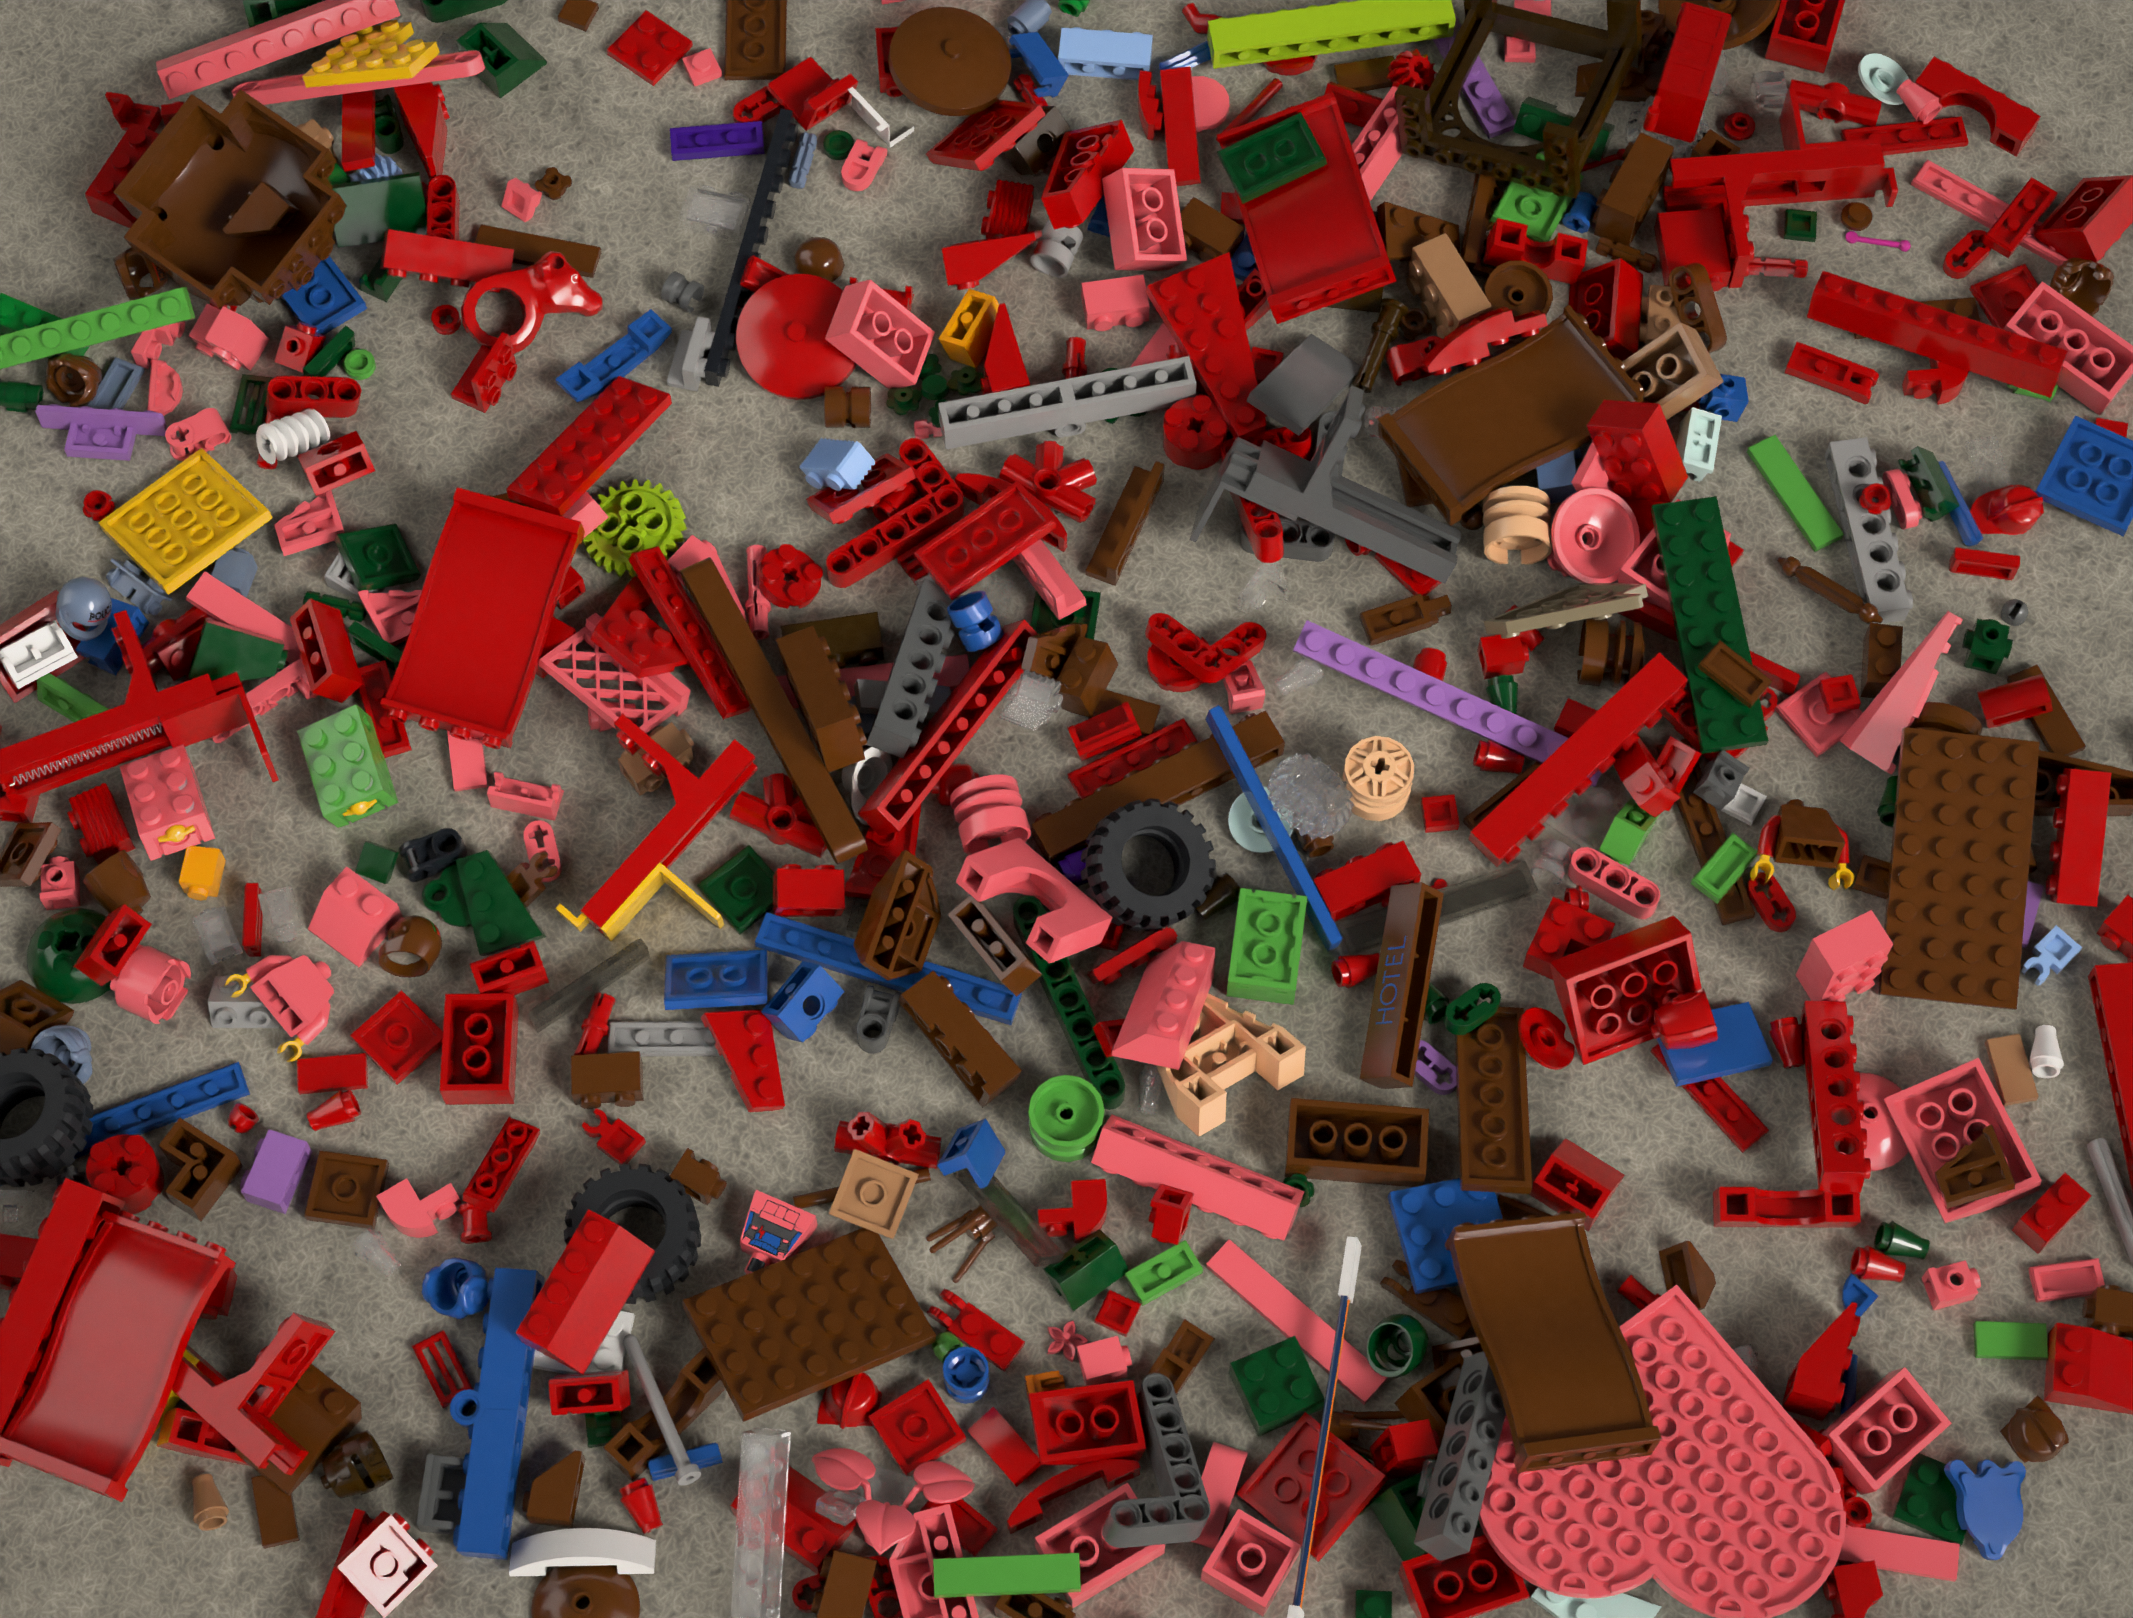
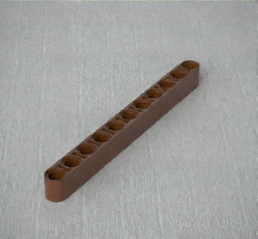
M708 557L680 570L681 577L833 860L838 865L867 851L868 848L861 831L711 557Z

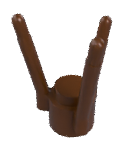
M980 1204L973 1211L970 1209L960 1218L939 1228L926 1237V1240L930 1242L952 1231L930 1247L929 1251L931 1253L937 1252L965 1232L972 1240H976L978 1237L981 1239L953 1277L954 1283L960 1281L984 1247L995 1238L992 1230L998 1226V1221L985 1205Z
M1333 1411L1330 1432L1354 1451L1363 1454L1373 1461L1371 1452L1351 1443V1439L1358 1440L1360 1429L1385 1431L1388 1426L1392 1425L1361 1420L1401 1419L1405 1417L1400 1411Z

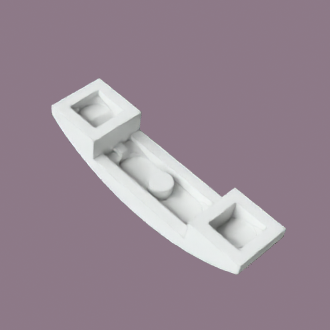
M573 1528L543 1532L512 1543L509 1576H546V1568L549 1566L617 1565L618 1574H654L656 1540L630 1532L600 1528Z

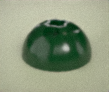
M68 909L52 915L36 929L27 950V968L30 978L38 990L59 1002L69 1004L91 1001L110 990L111 981L100 986L74 967L107 916L90 909Z

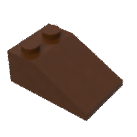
M311 1363L270 1417L309 1452L292 1475L285 1474L269 1459V1465L265 1469L258 1468L237 1448L235 1453L289 1496L362 1419L361 1402Z

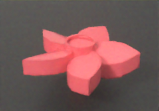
M1073 1320L1064 1326L1063 1331L1057 1327H1048L1050 1336L1055 1340L1050 1344L1048 1354H1056L1063 1350L1065 1358L1073 1362L1076 1353L1075 1348L1086 1344L1088 1340L1081 1334H1075L1076 1327Z

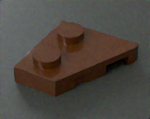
M1075 622L1029 637L1021 669L1056 682L1078 637H1085L1088 625Z
M1992 1125L1986 1126L1982 1130V1135L1972 1144H1966L1957 1152L1955 1159L1946 1162L1935 1172V1179L1947 1209L2015 1189L2014 1179Z

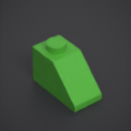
M1630 798L1615 816L1599 850L1612 860L1629 866L1638 854L1659 815L1653 817L1641 809L1634 799Z

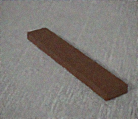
M1686 738L1679 740L1692 748L1691 743ZM1666 744L1657 746L1658 755L1661 754ZM1697 761L1679 793L1681 798L1676 803L1702 868L1726 841L1727 837L1716 808L1693 793L1702 774ZM1742 877L1737 880L1718 904L1714 902L1722 926L1755 916Z

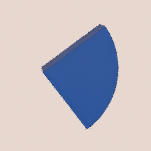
M1850 1273L1843 1286L1842 1302L1844 1301V1309L1852 1302L1858 1303L1855 1315L1861 1317L1877 1299L1878 1295Z

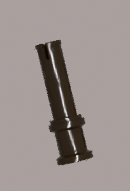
M1382 299L1380 303L1382 309L1377 322L1372 323L1371 326L1373 336L1355 381L1352 383L1353 386L1361 390L1365 387V393H1371L1389 344L1397 339L1399 335L1397 329L1402 316L1407 315L1408 312L1406 305L1394 299Z

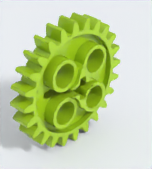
M634 479L632 486L627 488L625 482L622 481L620 490L616 491L610 486V495L608 497L602 494L598 495L601 501L599 506L607 514L608 518L583 539L589 556L594 559L598 567L603 565L607 573H610L615 568L616 573L621 577L625 570H628L633 578L636 572L628 560L632 553L659 546L666 560H668L669 551L675 553L678 550L675 542H684L685 539L681 532L687 530L684 522L686 516L678 498L674 497L670 489L665 491L661 483L653 488L648 479L643 486H640L637 479ZM661 524L659 527L652 529L654 526ZM617 526L614 530L606 532L610 527ZM637 546L633 550H629L631 547Z

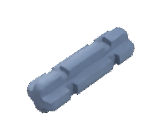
M804 132L800 136V146L797 147L792 164L793 170L790 171L788 178L790 187L797 189L805 187L806 175L809 173L814 156L813 151H815L817 145V136L813 133Z

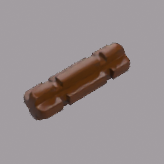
M1605 236L1600 238L1596 247L1597 254L1605 257L1611 255L1613 260L1621 258L1634 268L1636 265L1640 266L1639 270L1647 273L1653 271L1657 261L1655 255L1647 252L1641 254V250L1621 242L1614 244L1613 239Z

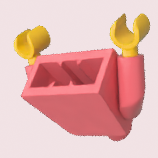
M269 955L245 969L247 973L244 975H231L224 986L232 981L238 982L241 985V990L231 995V997L236 998L241 996L247 984L253 981L254 984L250 988L290 1037H293L295 1034L297 1035L293 1041L283 1042L277 1049L279 1054L288 1045L291 1046L294 1050V1055L287 1061L291 1062L301 1056V1047L304 1044L308 1045L328 1024L331 1007L328 1000L334 994V988L327 981L331 976V970L322 961L313 964L308 956L305 955L296 959L289 955Z

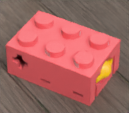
M184 744L119 766L138 834L151 861L161 858L162 854L166 856L186 849L189 846L201 844L200 841L202 840L206 842L215 839L199 782Z

